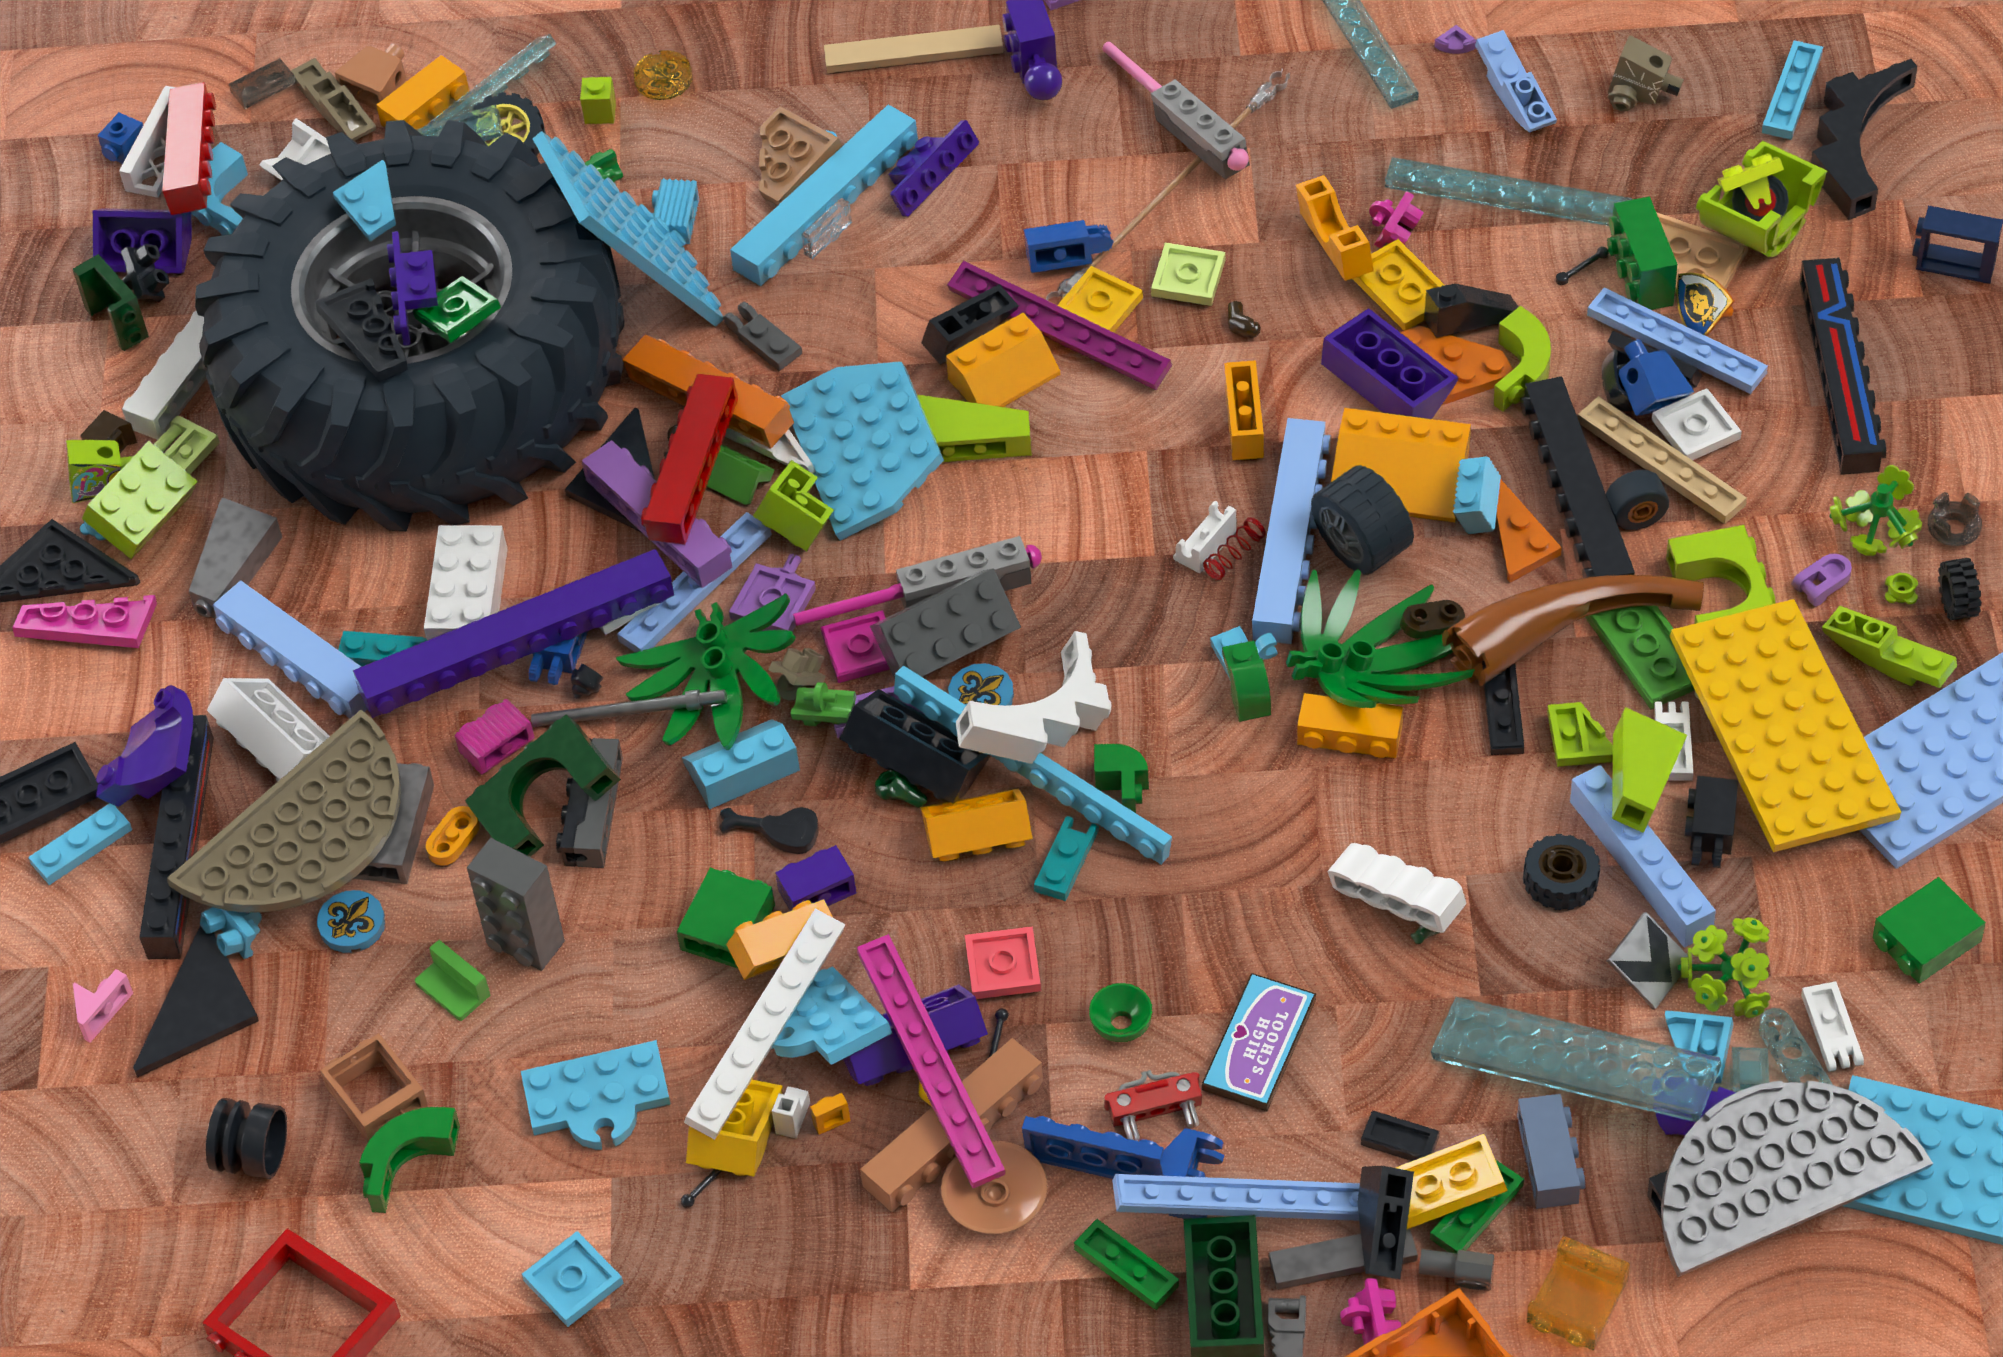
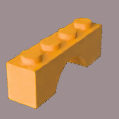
M1325 175L1297 184L1296 190L1300 214L1343 279L1347 281L1374 271L1368 239L1358 225L1351 228L1348 226L1340 209L1336 192Z

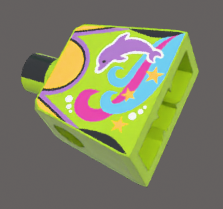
M66 440L72 503L92 500L134 456L120 457L118 442L115 440Z

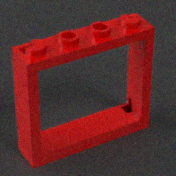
M287 1228L202 1323L208 1336L206 1340L212 1343L218 1352L222 1353L226 1350L233 1357H272L230 1329L229 1326L289 1259L370 1312L332 1357H366L401 1315L396 1300Z

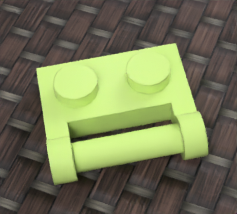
M176 415L170 422L168 430L153 445L164 452L181 435L164 454L188 474H191L220 442L218 435Z

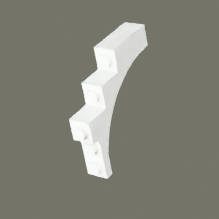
M1074 631L1062 649L1061 657L1064 680L1062 687L1052 695L1033 703L1011 706L969 701L956 720L959 747L1032 764L1038 754L1045 750L1047 743L1065 747L1071 736L1077 733L1079 727L1096 731L1101 722L1108 718L1111 712V701L1108 698L1107 686L1095 682L1096 675L1092 670V651L1088 645L1087 634Z

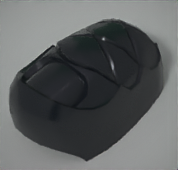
M1613 349L1605 357L1601 365L1604 392L1609 404L1618 410L1632 412L1633 408L1618 375L1619 370L1630 362V359L1625 352Z

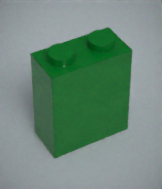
M710 867L676 931L680 950L738 968L726 944L733 936L734 929L737 926L748 921H752L753 924L762 922L767 915L772 913L775 907L772 887L760 880H749L739 877L729 870L720 871Z
M1937 877L1876 918L1872 938L1881 951L1887 952L1897 962L1904 974L1911 975L1920 984L1982 942L1986 922L1940 877Z

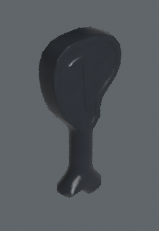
M729 807L720 812V817L723 821L719 828L723 834L736 828L759 831L773 846L789 853H807L815 845L819 833V822L816 813L808 808L799 807L780 816L769 815L764 818L738 815Z

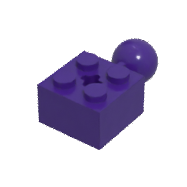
M1043 0L1006 1L1007 13L1002 14L1004 29L1008 32L1007 35H1004L1005 48L1007 53L1012 52L1013 54L1011 56L1013 71L1020 74L1022 83L1031 97L1041 101L1050 100L1061 90L1062 75L1057 68L1055 34Z

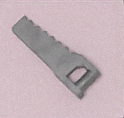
M1300 1295L1299 1299L1269 1298L1268 1331L1270 1336L1273 1337L1271 1345L1274 1347L1272 1354L1275 1357H1303V1338H1305L1306 1296ZM1275 1313H1299V1319H1281Z

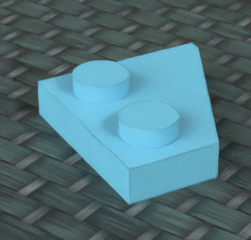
M383 160L333 192L334 199L369 241L374 240L396 225L388 172Z
M1665 1010L1666 1023L1686 1079L1721 1083L1734 1026L1732 1017Z

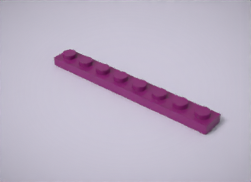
M964 260L947 284L950 291L968 300L1000 284L1019 305L1018 309L1008 316L1007 319L1010 320L1024 313L1042 332L1043 336L1154 390H1157L1172 367L1170 359Z

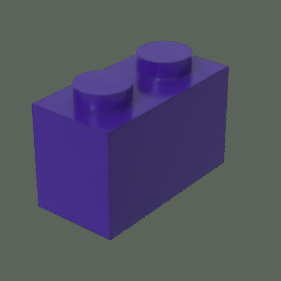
M837 845L819 850L811 857L797 863H790L775 872L778 891L790 911L799 903L807 900L815 903L824 899L826 905L830 906L856 894L854 874Z

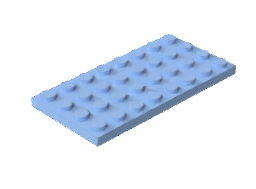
M2003 652L1864 737L1901 810L1899 820L1859 831L1896 869L2003 803Z

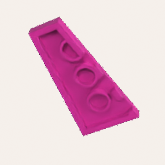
M145 595L142 601H128V597L114 598V603L96 604L95 600H82V603L75 606H66L64 602L22 605L12 628L15 637L139 648L156 608L157 601L155 595Z

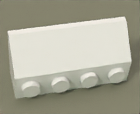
M223 678L207 709L221 728L228 730L241 747L248 749L256 757L257 763L268 768L276 776L277 782L330 737L269 679Z

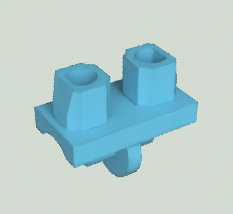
M212 907L201 913L200 925L209 934L221 929L223 933L217 935V945L224 956L239 952L243 959L253 956V950L250 946L256 935L260 932V928L257 925L262 917L260 912H236Z

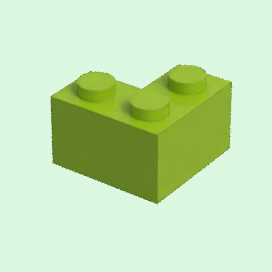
M791 460L771 486L753 517L761 521L764 526L775 530L787 538L793 545L799 546L807 552L834 509L809 494L818 477Z

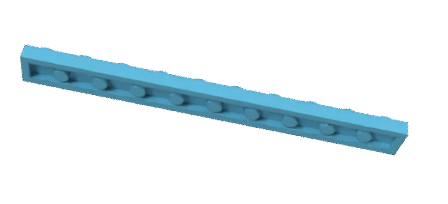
M903 665L895 673L894 694L902 702L916 707L929 719L941 723L957 736L956 720L966 705ZM1042 753L1038 754L1032 764L991 755L1003 763L1010 771L1019 773L1030 780L1035 787L1044 789L1052 794L1063 805L1077 810L1088 821L1102 826L1111 832L1116 839L1127 842L1146 858H1152L1162 865L1169 857L1172 841L1171 835Z

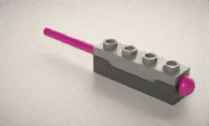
M1020 536L897 569L898 584L880 591L794 613V622L796 626L900 598L905 609L970 576L994 568L1004 591L1032 584L1030 567L1032 569L1036 568L1041 562L1042 555L1040 550L1034 545H1026L1025 548Z

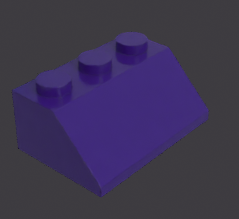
M108 208L92 210L93 257L99 254L114 272H126L127 267L121 253L124 248H139L144 244L156 245L160 253L159 259L154 262L156 269H162L165 273H184L192 241L191 212L171 215L169 210Z

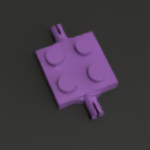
M790 554L783 568H770L756 563L729 611L730 619L736 621L787 593L790 598L788 607L775 623L762 631L788 630L793 632L796 626L793 614L805 610L816 590L815 581L802 578L795 573L801 563V558Z

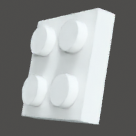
M1707 388L1652 413V421L1672 447L1691 460L1702 457L1741 438L1739 427Z

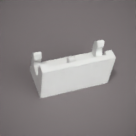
M1214 501L1209 506V515L1186 542L1184 539H1181L1176 544V553L1173 559L1201 573L1204 570V560L1210 554H1217L1219 545L1226 544L1227 538L1236 532V509L1228 506L1223 515L1218 510V502Z

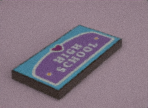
M1251 973L1203 1079L1202 1090L1268 1111L1316 1002V993Z

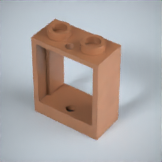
M379 1033L370 1039L363 1040L356 1048L342 1057L331 1060L326 1067L320 1070L326 1089L367 1142L383 1125L393 1118L415 1109L428 1107L423 1088ZM382 1062L401 1085L402 1089L362 1114L342 1089V1086Z

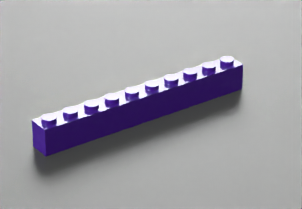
M651 550L355 669L353 673L358 691L372 718L390 713L403 705L419 701L440 690L449 689L455 684L481 676L487 671L502 665L511 664L524 656L543 651L549 646L564 640H570L581 633L602 627L608 622L623 616L632 615L636 611L655 603H661L674 596L671 575L657 550Z

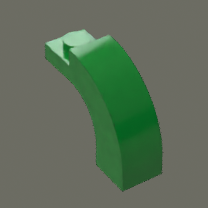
M426 1107L403 1113L387 1122L372 1136L359 1162L365 1179L363 1196L368 1198L372 1212L386 1213L395 1174L407 1161L428 1154L454 1156L460 1129L455 1108Z

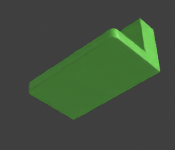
M721 445L707 486L744 505H749L753 499L758 482L771 481L774 469L725 445Z
M438 940L429 948L433 963L415 978L416 986L459 1021H462L491 996L487 980L484 975L442 941Z

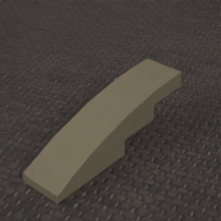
M316 58L290 71L291 79L302 93L339 133L343 132L356 141L376 130V125L345 85L341 86L330 71L326 73Z

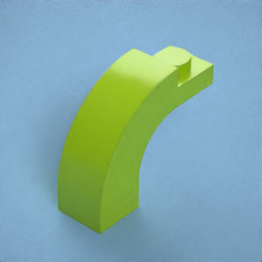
M1519 306L1499 323L1498 344L1513 353L1520 361L1517 367L1494 386V406L1502 412L1512 404H1517L1520 401V398L1525 394L1526 383L1549 378L1551 357L1549 335L1543 324L1522 306Z

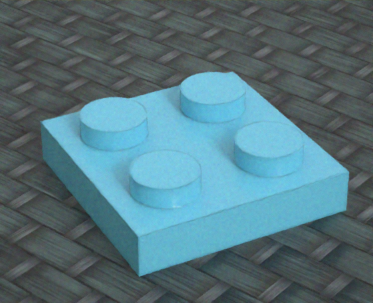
M578 1231L522 1273L523 1281L567 1327L623 1284L622 1276Z

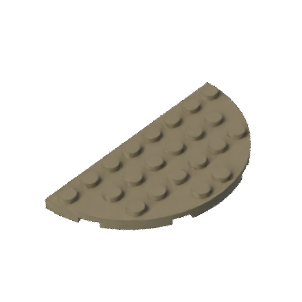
M358 711L167 878L169 886L198 903L227 911L249 913L278 911L301 906L322 898L347 884L361 873L383 848L392 832L400 807L401 784L395 754L387 742L383 731L364 711Z

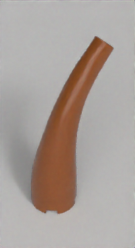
M1610 575L1587 577L1546 585L1502 599L1464 617L1444 631L1442 642L1443 646L1450 644L1455 654L1450 659L1457 671L1475 669L1473 676L1466 680L1472 683L1477 679L1479 686H1483L1547 639L1586 616L1632 606H1665L1671 609L1700 611L1704 582L1664 576ZM1482 661H1485V669L1482 668Z

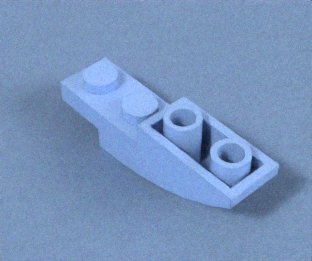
M1504 30L1477 39L1475 47L1488 69L1486 76L1514 119L1528 132L1555 124L1557 119L1532 72L1527 73Z

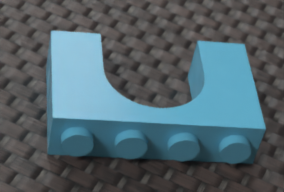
M220 142L212 149L213 161H209L212 169V178H209L211 195L207 196V208L191 211V214L197 217L203 225H210L218 230L221 235H229L235 231L243 218L233 208L223 205L221 201L248 173L243 155Z

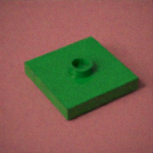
M461 276L437 293L438 306L417 308L412 310L416 320L451 343L495 313L501 306L497 298Z

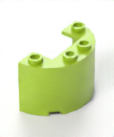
M1762 140L1753 150L1749 149L1746 152L1742 165L1745 168L1753 165L1752 159L1768 153L1771 154L1772 158H1780L1784 170L1771 175L1779 179L1787 190L1789 202L1784 216L1781 218L1782 215L1770 210L1757 222L1733 210L1732 205L1734 189L1725 192L1723 198L1719 201L1722 187L1717 184L1708 193H1703L1700 196L1696 210L1699 211L1700 221L1704 226L1768 257H1775L1788 247L1806 222L1804 215L1808 212L1810 205H1815L1827 170Z

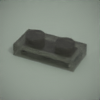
M279 58L229 83V88L243 108L247 109L294 85L296 80L294 74Z

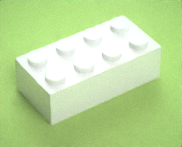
M438 526L424 623L427 640L499 612L507 557V545L502 526Z

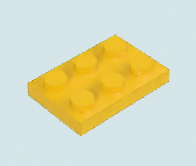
M1397 239L1371 254L1374 271L1361 275L1358 278H1353V280L1405 331L1424 321L1426 290L1438 288L1444 284Z
M1485 1134L1396 1167L1398 1169L1414 1171L1407 1229L1508 1191Z

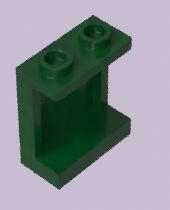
M99 254L72 269L85 309L93 316L106 307L108 308L118 345L123 351L149 337L137 297Z

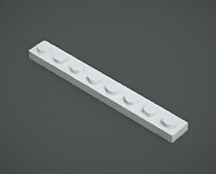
M815 908L685 1118V1124L714 1140L716 1139L841 936L845 927L844 923Z

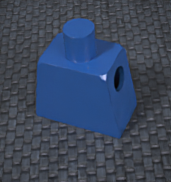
M1641 339L1635 340L1624 347L1630 362L1619 370L1618 375L1636 416L1653 413L1690 396L1694 392L1692 386L1665 350L1648 353Z

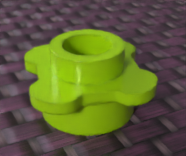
M1902 572L1886 578L1885 584L1888 586V592L1885 593L1886 601L1889 603L1906 602L1907 604L1917 602L1918 595L1915 593V588L1918 586V581L1916 578Z

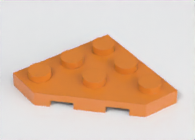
M1417 326L1400 332L1458 377L1456 385L1442 405L1494 389L1495 384L1513 370L1507 357L1501 350L1452 335L1436 338L1431 329L1423 326Z

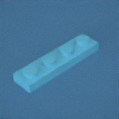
M1793 41L1763 122L1762 133L1792 139L1822 57V46Z

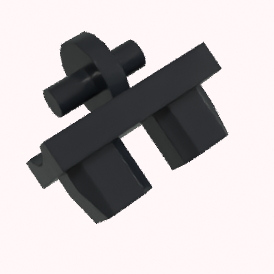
M144 244L139 248H124L121 253L127 267V276L123 277L122 281L130 290H133L137 299L152 298L157 302L165 298L163 289L170 282L167 273L162 269L155 268L154 262L160 257L158 247L156 245Z

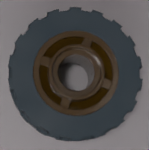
M1562 834L1545 836L1542 840H1537L1533 843V847L1527 851L1523 871V884L1526 885L1525 890L1528 894L1530 893L1535 902L1541 903L1546 908L1572 910L1574 907H1581L1585 905L1586 901H1590L1594 896V891H1597L1600 859L1595 854L1592 846L1587 845L1586 841L1575 838V836H1564Z

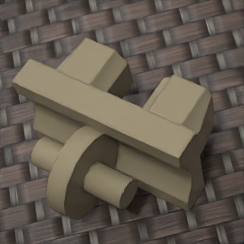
M788 648L783 661H772L768 670L772 673L783 674L777 684L780 696L788 701L796 700L798 687L805 688V685H816L817 682L823 683L826 676L818 671L825 657L810 648H804L803 652L794 648Z

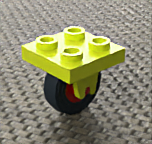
M1768 153L1752 159L1753 165L1742 169L1741 165H1736L1722 171L1724 177L1717 180L1722 187L1721 191L1727 192L1734 189L1732 196L1734 211L1757 222L1770 210L1782 215L1781 218L1784 216L1789 202L1787 190L1779 179L1771 175L1784 170L1779 157L1772 158L1771 154Z

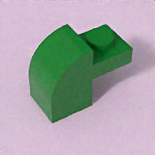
M1255 641L1222 647V656L1231 681V698L1239 722L1270 716L1271 695L1263 658L1259 657Z
M1094 744L1095 788L1100 791L1121 790L1122 805L1136 813V804H1142V790L1149 789L1148 766L1145 758L1136 749L1127 745Z

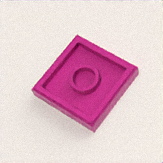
M883 610L820 627L838 683L890 670L870 628L871 625L885 619Z

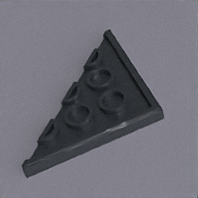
M634 408L602 446L612 440L621 449L626 448L631 453L634 461L639 466H646L651 472L653 479H655L639 409ZM583 468L565 488L567 497L641 532L586 481Z
M51 519L0 565V603L137 586L140 583V579L137 574Z
M201 925L133 1066L137 1077L259 1021L257 1013L227 956H224L218 949L215 933H206Z

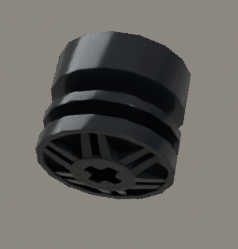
M229 1098L220 1099L213 1109L206 1136V1162L209 1169L218 1172L226 1170L228 1173L236 1174L242 1167L244 1174L248 1176L266 1179L274 1177L280 1167L287 1139V1115L285 1109L278 1105L257 1103L251 1110L249 1103L239 1100L236 1102Z

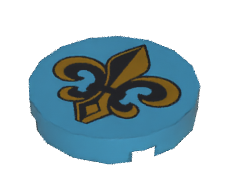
M986 663L972 664L961 669L952 677L948 686L949 695L965 705L969 701L990 705L1011 706L1014 697L1013 682L1009 675L998 666Z
M360 890L344 891L332 896L323 904L318 913L317 927L323 942L331 949L342 953H351V950L360 948V951L369 948L379 940L385 929V914L380 901L372 894Z

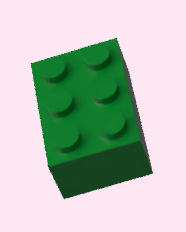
M1650 196L1614 203L1613 217H1609L1611 237L1607 238L1609 254L1616 257V269L1619 278H1624L1627 298L1651 310L1674 306L1678 264Z

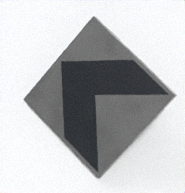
M1644 912L1607 959V962L1652 1009H1656L1680 978L1681 971L1678 970V965L1681 964V957H1687V954L1647 912Z

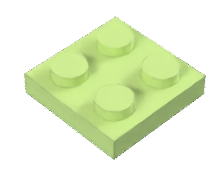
M1165 243L1152 283L1151 296L1212 306L1225 263V252Z

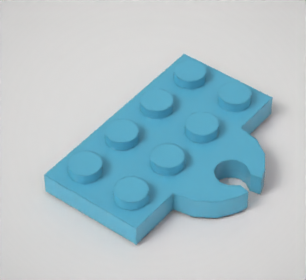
M832 966L818 971L771 1049L774 1048L776 1055L789 1058L805 1056L818 1051L832 1065L890 1035L892 1031L889 1022Z
M657 1040L521 1071L533 1134L539 1135L569 1128L572 1137L582 1146L595 1150H602L601 1138L596 1134L599 1128L604 1126L614 1128L611 1136L614 1145L617 1146L632 1134L637 1122V1112L671 1104Z

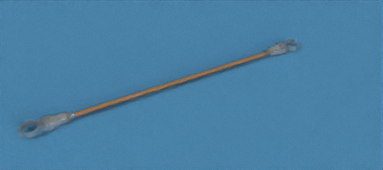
M1282 71L1273 72L1270 75V81L1258 88L1257 93L1250 99L1246 109L1230 126L1235 129L1250 113L1259 110L1265 103L1271 102L1275 98L1277 90L1286 88L1290 73L1286 74V82L1284 84H1276L1274 86L1271 84V80L1276 77H1282ZM1197 157L1113 240L1112 249L1202 161L1200 157ZM1112 249L1106 252L1103 251L1092 260V264H1088L1080 271H1076L1070 278L1064 279L1058 286V292H1050L1046 296V300L1048 301L1052 297H1059V295L1064 298L1090 266L1095 267Z

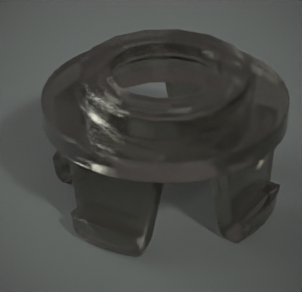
M1947 492L1935 498L1933 501L1934 508L1929 514L1927 523L1930 534L1937 541L1948 546H1965L1974 542L1982 530V519L1979 514L1980 501L1970 493H1966L1961 502L1950 501ZM1958 520L1965 525L1963 533H1951V526L1946 521Z

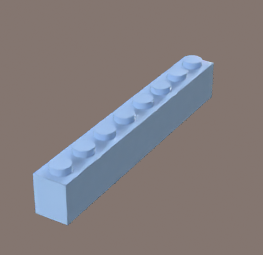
M1287 418L1252 619L1253 640H1257L1266 633H1272L1277 643L1292 644L1294 631H1300L1301 612H1297L1298 605L1302 606L1306 586H1301L1302 579L1308 580L1310 561L1306 560V555L1313 554L1314 535H1310L1311 529H1317L1311 512V499L1315 493L1323 488V485L1318 484L1319 478L1325 479L1327 460H1323V454H1329L1331 435H1325L1326 422Z

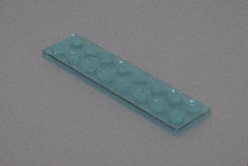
M1455 997L1431 1050L1433 1060L1697 1122L1700 1119L1722 1066L1720 1057L1460 997Z

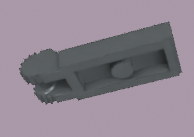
M744 301L738 305V311L748 321L746 325H743L741 320L731 312L723 316L725 325L738 336V339L778 371L802 354V347L761 314L758 315L755 309Z

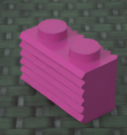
M504 699L502 703L490 706L482 717H478L476 721L464 724L459 732L455 734L460 754L481 775L535 738L531 722L508 699Z

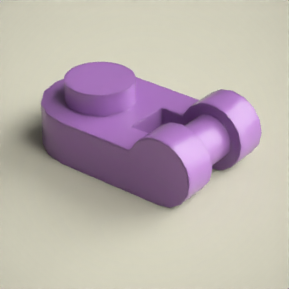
M1840 554L1826 555L1798 573L1792 580L1791 585L1798 592H1804L1807 595V600L1813 606H1819L1826 600L1827 596L1849 581L1852 570L1851 562ZM1818 579L1822 583L1816 586L1813 581Z

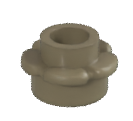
M1616 85L1613 87L1612 92L1608 94V99L1614 109L1628 111L1637 104V92L1630 86Z

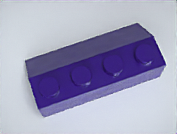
M1369 308L1324 337L1321 364L1383 413L1432 419L1458 381L1456 375Z
M960 984L921 999L946 1051L959 1045L961 1048L973 1046L980 1042V1037L988 1035L975 995ZM887 1013L881 1015L889 1022L892 1033L843 1059L851 1077L858 1084L864 1083L865 1086L873 1085L882 1081L885 1074L895 1070L896 1073H903L913 1069Z

